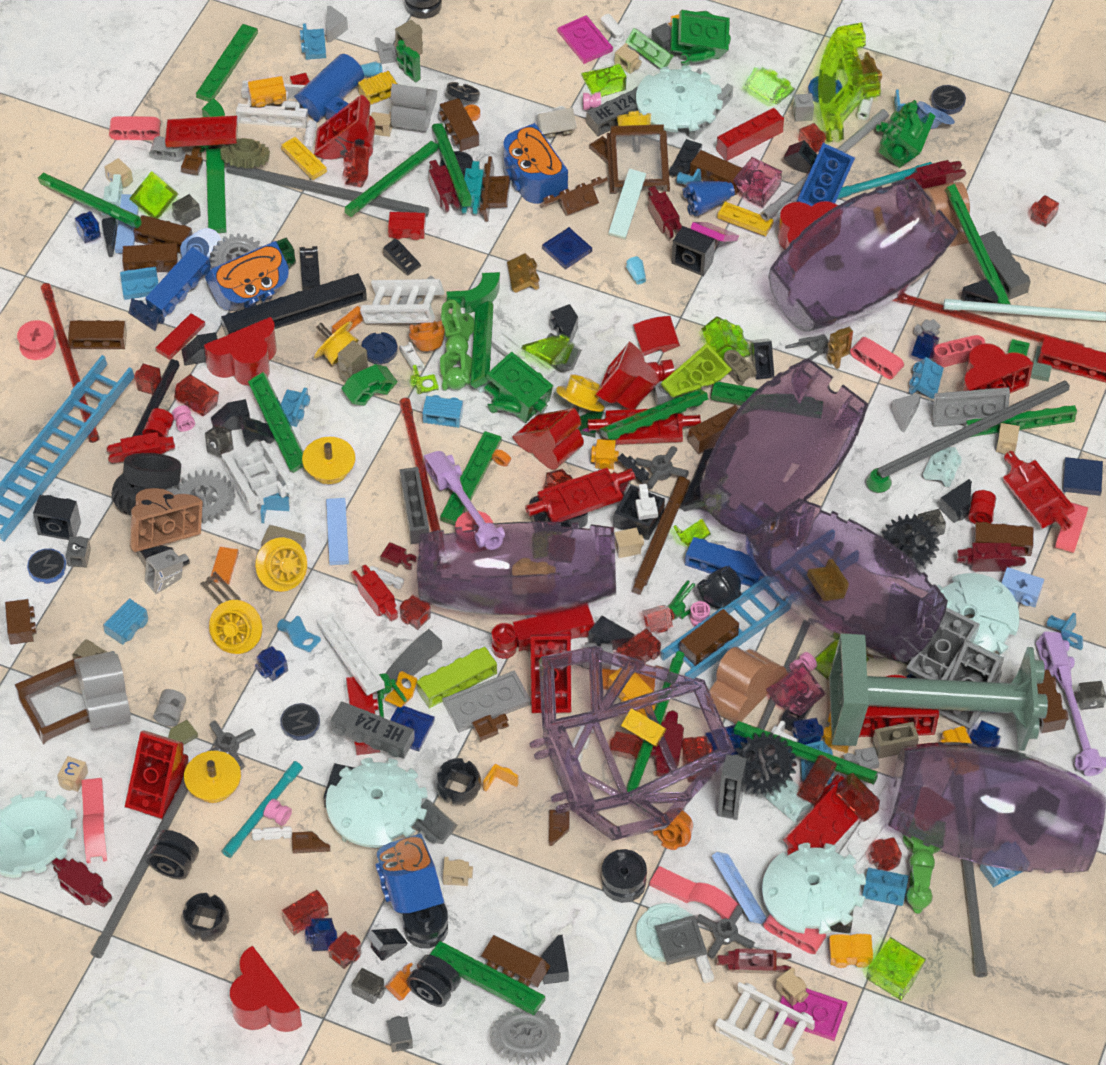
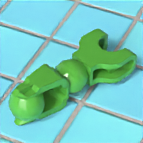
M448 300L443 303L441 310L445 337L448 338L445 345L447 352L440 357L441 375H443L442 388L445 391L448 388L460 390L470 383L472 358L467 354L469 348L467 341H469V336L474 331V318L469 313L461 314L460 305L455 300ZM453 306L452 314H449V309ZM461 360V368L453 367Z
M906 817L903 843L912 852L909 859L911 868L910 888L906 895L908 903L912 906L914 912L920 914L923 909L931 904L933 899L932 891L929 888L932 871L935 867L933 854L943 848L946 822L936 821L933 830L924 832L916 826L915 818Z

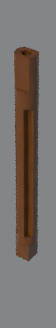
M679 476L635 577V585L632 592L641 595L644 586L648 584L689 487L690 480Z

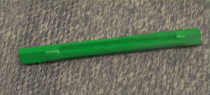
M442 123L433 124V134L462 207L471 206V194Z
M433 141L428 142L347 204L344 213L350 217L355 215L439 150L438 144Z
M44 172L38 177L41 185L132 227L138 228L142 223L140 216Z
M955 184L947 186L945 191L982 273L998 296L997 304L1011 305L961 194Z
M740 721L737 722L734 728V734L745 738L750 737L752 740L754 739V733L758 737H761L762 732H765L767 737L771 733ZM781 736L782 741L787 740L788 746L793 748L791 753H795L796 757L873 785L878 778L877 771Z

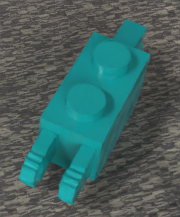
M473 161L472 168H466L464 179L471 194L472 202L471 206L462 207V213H466L468 207H473V214H477L478 208H480L484 169H480L479 166L480 161Z

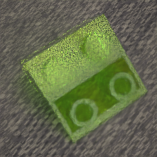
M754 67L745 83L746 87L768 102L777 105L795 90L790 85L791 82L789 80L778 77L776 71L768 70L765 67L761 69Z
M716 316L701 328L706 343L710 345L722 360H724V354L728 350H736L743 358L751 355L748 348L749 344L743 335L744 331L739 325Z
M890 937L868 966L866 979L902 1001L913 986L926 958Z

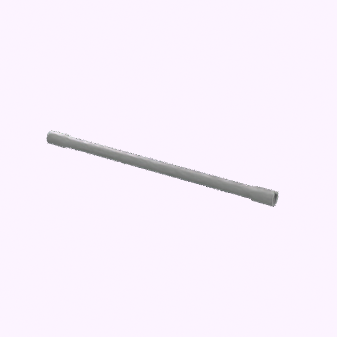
M881 109L868 123L837 149L846 153L872 131L877 124L880 125L881 122L885 121L889 117L888 112L885 109ZM809 173L779 199L761 212V217L768 221L779 209L802 190Z

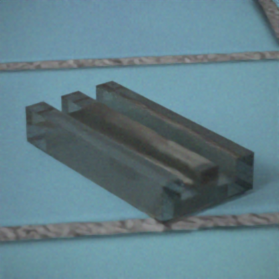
M216 571L212 573L211 577H207L205 582L200 583L219 605L223 602L208 587L209 584L226 601L231 599L214 582L215 579L229 592L234 600H241Z

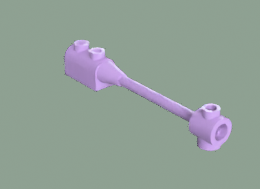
M435 451L424 455L426 471L438 489L450 488L455 492L479 526L478 532L475 533L478 547L485 546L489 550L497 549L502 544L503 538H505L504 530L502 527L496 528L492 523H485L462 489L460 482L462 471L459 465H455L453 456H446L443 451Z
M1043 632L1036 641L1040 658L1044 661L1045 670L1049 669L1050 674L1056 676L1065 691L1083 751L1075 758V767L1077 770H1083L1086 776L1098 775L1106 767V758L1100 757L1098 750L1091 748L1072 690L1071 669L1074 667L1075 660L1067 654L1069 642L1063 640L1059 632Z

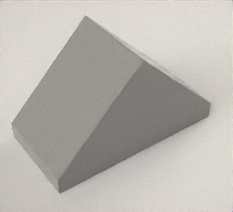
M327 6V42H332L348 30L347 17L335 8Z
M917 393L893 400L891 411L900 430L904 433L919 407L921 394Z

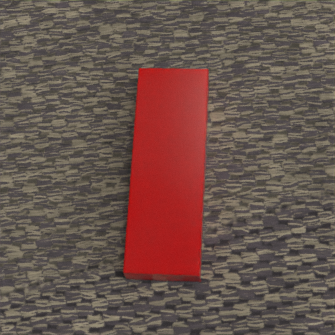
M190 313L155 347L156 352L171 360L205 326V321Z

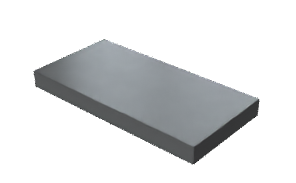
M1009 388L935 393L933 426L966 424V421L971 419L988 417L1009 407L1010 390Z
M515 670L442 698L443 704L458 733L473 728V721L487 715H491L492 719L501 714H508L531 705V699Z

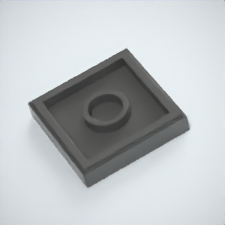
M695 915L655 926L667 965L707 954Z

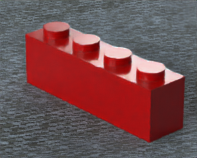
M772 108L717 136L716 151L724 160L728 161L783 133L784 117L775 108Z
M1044 337L1037 363L1106 383V352L1053 337Z
M588 604L513 622V626L517 630V647L519 651L530 650L531 635L571 634V639L588 637L590 629L595 624Z
M347 677L349 704L375 714V711L379 710L377 699H373V694H376V692L366 695L354 677ZM355 742L356 756L380 753V750H375L370 745Z

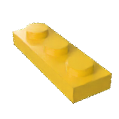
M296 137L281 144V149L312 180L327 172V167Z
M726 201L717 215L718 219L767 236L774 223V219L770 218L768 221H765L760 214Z

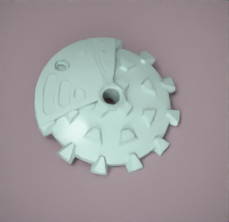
M684 65L681 69L672 70L667 66L660 69L661 73L655 76L647 75L643 78L636 92V104L642 115L652 113V125L664 124V130L669 132H678V128H689L691 132L699 130V124L705 121L710 124L716 119L713 113L715 109L721 110L723 101L717 98V94L721 93V87L719 84L713 85L709 81L711 79L710 75L706 72L699 74L691 71L692 68L690 66Z
M965 573L954 576L952 578L953 583L944 588L941 585H937L932 591L935 597L931 604H925V615H928V625L922 627L925 637L945 606L963 616L967 614L975 615L969 618L980 624L973 643L991 652L997 650L1000 655L1008 649L1009 646L1005 642L1010 634L1016 636L1020 619L1018 605L1014 596L1001 582L983 574Z
M372 758L362 759L361 766L352 770L349 767L342 769L339 773L342 779L337 786L330 785L326 797L327 814L335 830L342 836L343 842L348 840L364 847L381 848L393 842L392 839L402 834L406 838L413 835L416 830L412 826L417 819L424 821L427 809L421 808V799L428 798L426 787L419 788L414 780L418 777V774L412 768L406 772L398 767V761L392 758H388L386 763L373 762Z
M35 791L33 797L22 798L20 794L11 798L12 803L3 810L0 809V875L17 878L21 877L22 872L35 870V873H41L47 869L46 865L56 857L61 860L66 856L67 849L65 847L69 840L76 839L78 834L77 828H72V821L78 817L74 808L70 810L65 808L64 804L67 800L64 797L57 795L55 799L45 797L46 791Z
M803 843L798 846V851L790 855L782 852L770 863L763 878V899L771 916L787 929L803 934L806 928L819 929V934L831 932L830 926L840 921L845 926L852 921L854 917L850 915L851 911L855 906L862 908L865 896L859 895L860 885H866L864 873L857 874L853 867L857 863L855 858L850 854L843 857L836 853L834 845L826 843L824 848H810L809 843Z

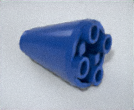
M689 181L686 184V188L682 190L685 199L687 198L689 204L687 206L688 213L694 216L704 214L735 195L731 182Z

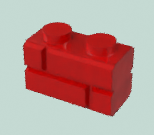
M389 212V238L425 239V213Z

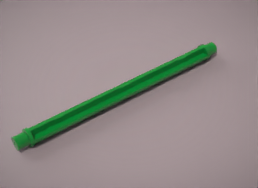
M676 651L675 657L672 658L666 680L651 718L652 721L659 725L662 723L675 687V682L684 662L685 654L681 651ZM643 740L634 769L626 786L625 797L633 799L635 792L638 791L653 748V744L646 740Z

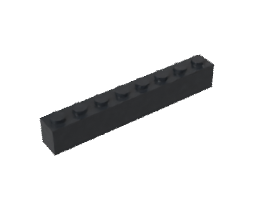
M359 273L223 315L221 316L222 328L225 335H229L269 317L273 319L275 329L366 301V287Z

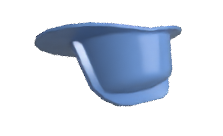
M918 102L920 108L917 113L920 119L930 112L935 115L931 129L937 128L941 123L950 125L955 123L954 119L948 114L931 107L925 102Z
M210 228L201 229L182 242L180 253L183 257L194 247L210 258L213 246L217 245V241L221 240L215 230Z

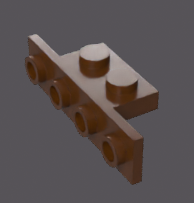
M488 156V163H485L484 166L486 177H483V186L485 190H482L481 193L483 204H480V213L484 215L485 222H489L490 208L508 207L510 176H494L492 156Z
M597 177L591 180V183L588 185L581 183L575 186L576 189L572 191L566 189L559 192V196H547L543 199L544 201L540 204V207L543 208L560 201L565 215L568 216L597 205L599 200L594 188L605 184L608 178L601 179V177Z

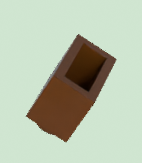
M29 599L5 602L7 633L10 645L34 642L33 634H37L36 623L32 622V618L35 617L34 606H30Z

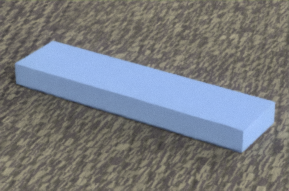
M122 194L120 207L138 215L140 195ZM119 220L115 253H123V246L135 245L133 231L135 227Z
M345 498L326 499L330 565L349 564Z
M721 852L713 854L712 858L750 922L759 924L765 922L766 916L729 854Z

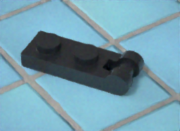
M686 139L673 165L669 169V176H678L679 172L689 175L690 163L699 151L702 150V144Z
M312 246V248L299 247L302 290L319 286L318 246ZM307 255H313V257L306 258Z

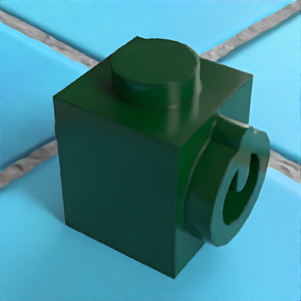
M286 237L276 242L288 265V269H290L296 263L295 250Z

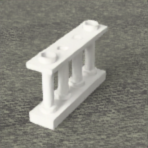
M440 279L372 280L371 284L375 292L372 305H362L360 311L365 323H433L435 315L431 307L434 295H444L445 292ZM417 295H426L423 304H414ZM383 296H392L389 305H380ZM400 296H409L406 304H397Z
M739 982L737 985L738 992L742 995L729 1018L725 1019V1021L720 1018L715 1024L716 1032L779 1065H794L795 1057H793L792 1051L806 1027L814 1030L815 1021L812 1020L813 1017L805 1012L800 1014L756 991L757 989L749 983L744 985ZM749 998L761 1003L747 1029L741 1030L737 1028L735 1023ZM770 1008L778 1012L779 1015L767 1037L760 1040L755 1037L754 1032L765 1012ZM788 1017L798 1024L785 1048L779 1050L774 1047L773 1042Z

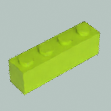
M485 646L475 649L469 655L457 658L453 663L442 666L429 675L422 676L417 681V692L430 709L443 702L442 698L473 687L496 675L497 662Z

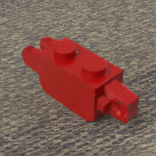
M158 432L122 438L120 439L121 442L109 444L106 448L107 452L111 453L108 460L111 463L124 462V459L132 454L165 453L175 449L173 436L158 437Z
M366 564L361 567L362 572L365 574L363 576H360L356 570H353L351 575L358 585L359 593L377 616L385 614L391 622L397 619L398 612L395 609L397 607L395 597L374 570L371 571Z

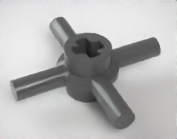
M671 446L666 455H657L652 461L638 457L635 459L638 462L636 465L651 469L653 475L647 482L648 489H652L658 480L668 479L671 474L685 478L688 477V470L673 467L671 459L677 452L675 446Z
M212 721L209 725L218 739L215 742V747L208 751H222L231 755L238 762L242 770L245 765L237 754L239 744L255 736L254 730L251 728L235 737L232 733H224L217 721Z
M740 905L736 906L729 919H721L719 922H715L701 914L697 917V922L713 930V935L716 939L707 953L710 958H715L722 945L731 944L733 941L753 949L755 942L738 934L736 922L744 911Z

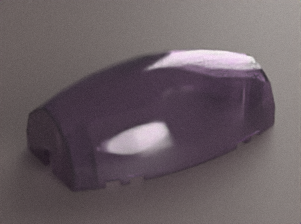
M914 178L894 182L891 186L884 188L880 186L872 192H864L831 209L805 228L795 240L793 239L787 249L779 255L770 267L768 275L770 290L784 316L798 329L809 332L828 328L876 310L911 288L942 258L956 239L958 230L940 209L936 212V215L931 212L932 199Z
M809 358L790 366L783 373H778L772 380L767 381L740 406L727 423L713 448L700 483L701 499L709 513L721 525L731 531L752 535L779 523L796 512L818 493L846 458L859 434L868 403L844 384L838 392L833 391L829 386L833 376Z
M798 498L777 513L776 524L771 531V521L767 520L746 535L745 548L761 576L774 592L808 623L838 641L841 634L865 635L866 653L894 661L907 662L916 657L927 646L939 629L946 612L948 600L937 585H932L928 581V575L925 572L921 573L916 568V563L883 537L850 518L846 521L838 517L839 513L832 511L830 514L821 510L822 506ZM828 559H833L849 583L844 599L823 601L807 576L808 569L826 567Z
M544 521L492 523L496 528L502 527L505 533L502 544L494 550H489L485 546L478 547L475 540V533L479 529L478 525H474V530L462 531V527H455V532L444 534V530L420 534L417 561L420 602L442 609L488 617H531L574 610L617 595L614 527L591 524L590 529L579 528V523H572V527H561V522ZM529 558L533 562H547L548 565L555 566L556 573L513 576L512 567L520 559Z
M961 742L923 743L903 746L896 759L893 782L895 790L891 797L888 826L909 838L914 836L923 840V844L928 847L932 844L942 848L941 852L987 866L1024 872L1044 870V873H1052L1053 870H1063V873L1089 871L1101 838L1106 810V797L1102 790L1082 777L1038 757L984 744Z

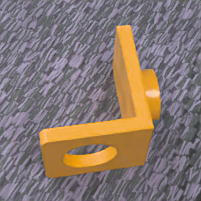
M400 671L396 685L402 691L407 701L404 702L395 689L385 697V701L398 707H403L413 698L417 678ZM403 678L411 682L410 688L402 685Z
M494 764L483 781V790L487 791L496 777L517 787L519 785V776L507 767Z

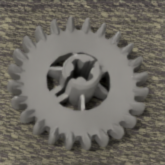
M237 233L236 237L230 234L229 239L224 236L223 241L218 240L217 245H214L213 251L210 252L212 257L210 258V263H213L211 269L226 263L227 256L230 260H233L262 247L259 246L260 241L253 242L254 237L247 239L246 234L241 237L239 233ZM238 249L235 253H230L232 250Z
M203 469L200 476L196 470L194 478L188 473V481L182 477L183 485L180 483L177 485V490L182 494L194 495L203 501L202 523H206L207 520L213 522L214 518L219 520L220 515L226 516V511H230L231 506L234 504V498L236 497L234 486H231V481H227L225 475L220 479V472L214 477L212 470H210L209 475H206ZM214 492L217 493L218 498L213 495Z
M518 1009L515 1010V1013L509 1011L507 1016L502 1015L500 1020H497L495 1026L492 1027L491 1034L492 1047H496V1053L498 1054L501 1051L502 1059L509 1054V1063L516 1057L517 1065H519L522 1058H524L526 1065H528L529 1058H532L536 1065L538 1056L544 1062L545 1053L551 1058L552 1050L553 1052L557 1051L561 1038L559 1026L556 1025L554 1019H550L548 1014L543 1015L542 1011H538L535 1015Z

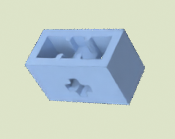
M1007 567L1001 583L1012 593L1016 602L1022 603L1025 606L1036 607L1043 588L1044 579Z

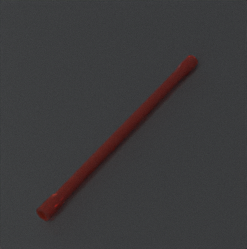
M44 283L40 288L48 307L72 387L74 388L81 381L57 309L51 284ZM84 394L79 402L88 405ZM80 409L85 423L91 414ZM96 427L88 435V440L91 443L97 442L100 439Z
M893 289L890 290L888 300L909 304L1043 343L1044 337L1048 336L1085 346L1082 343L1064 340L967 311L945 310L942 304L914 297Z
M402 398L399 401L400 408L405 420L415 466L419 468L424 502L436 548L439 569L447 570L451 565L442 537L413 418L411 401L409 398Z

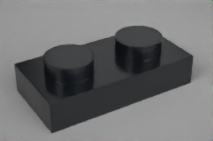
M622 453L617 458L621 464L627 469L631 468L635 477L643 484H647L650 476L649 472L643 467L639 469L636 466L638 462L632 456L626 457Z

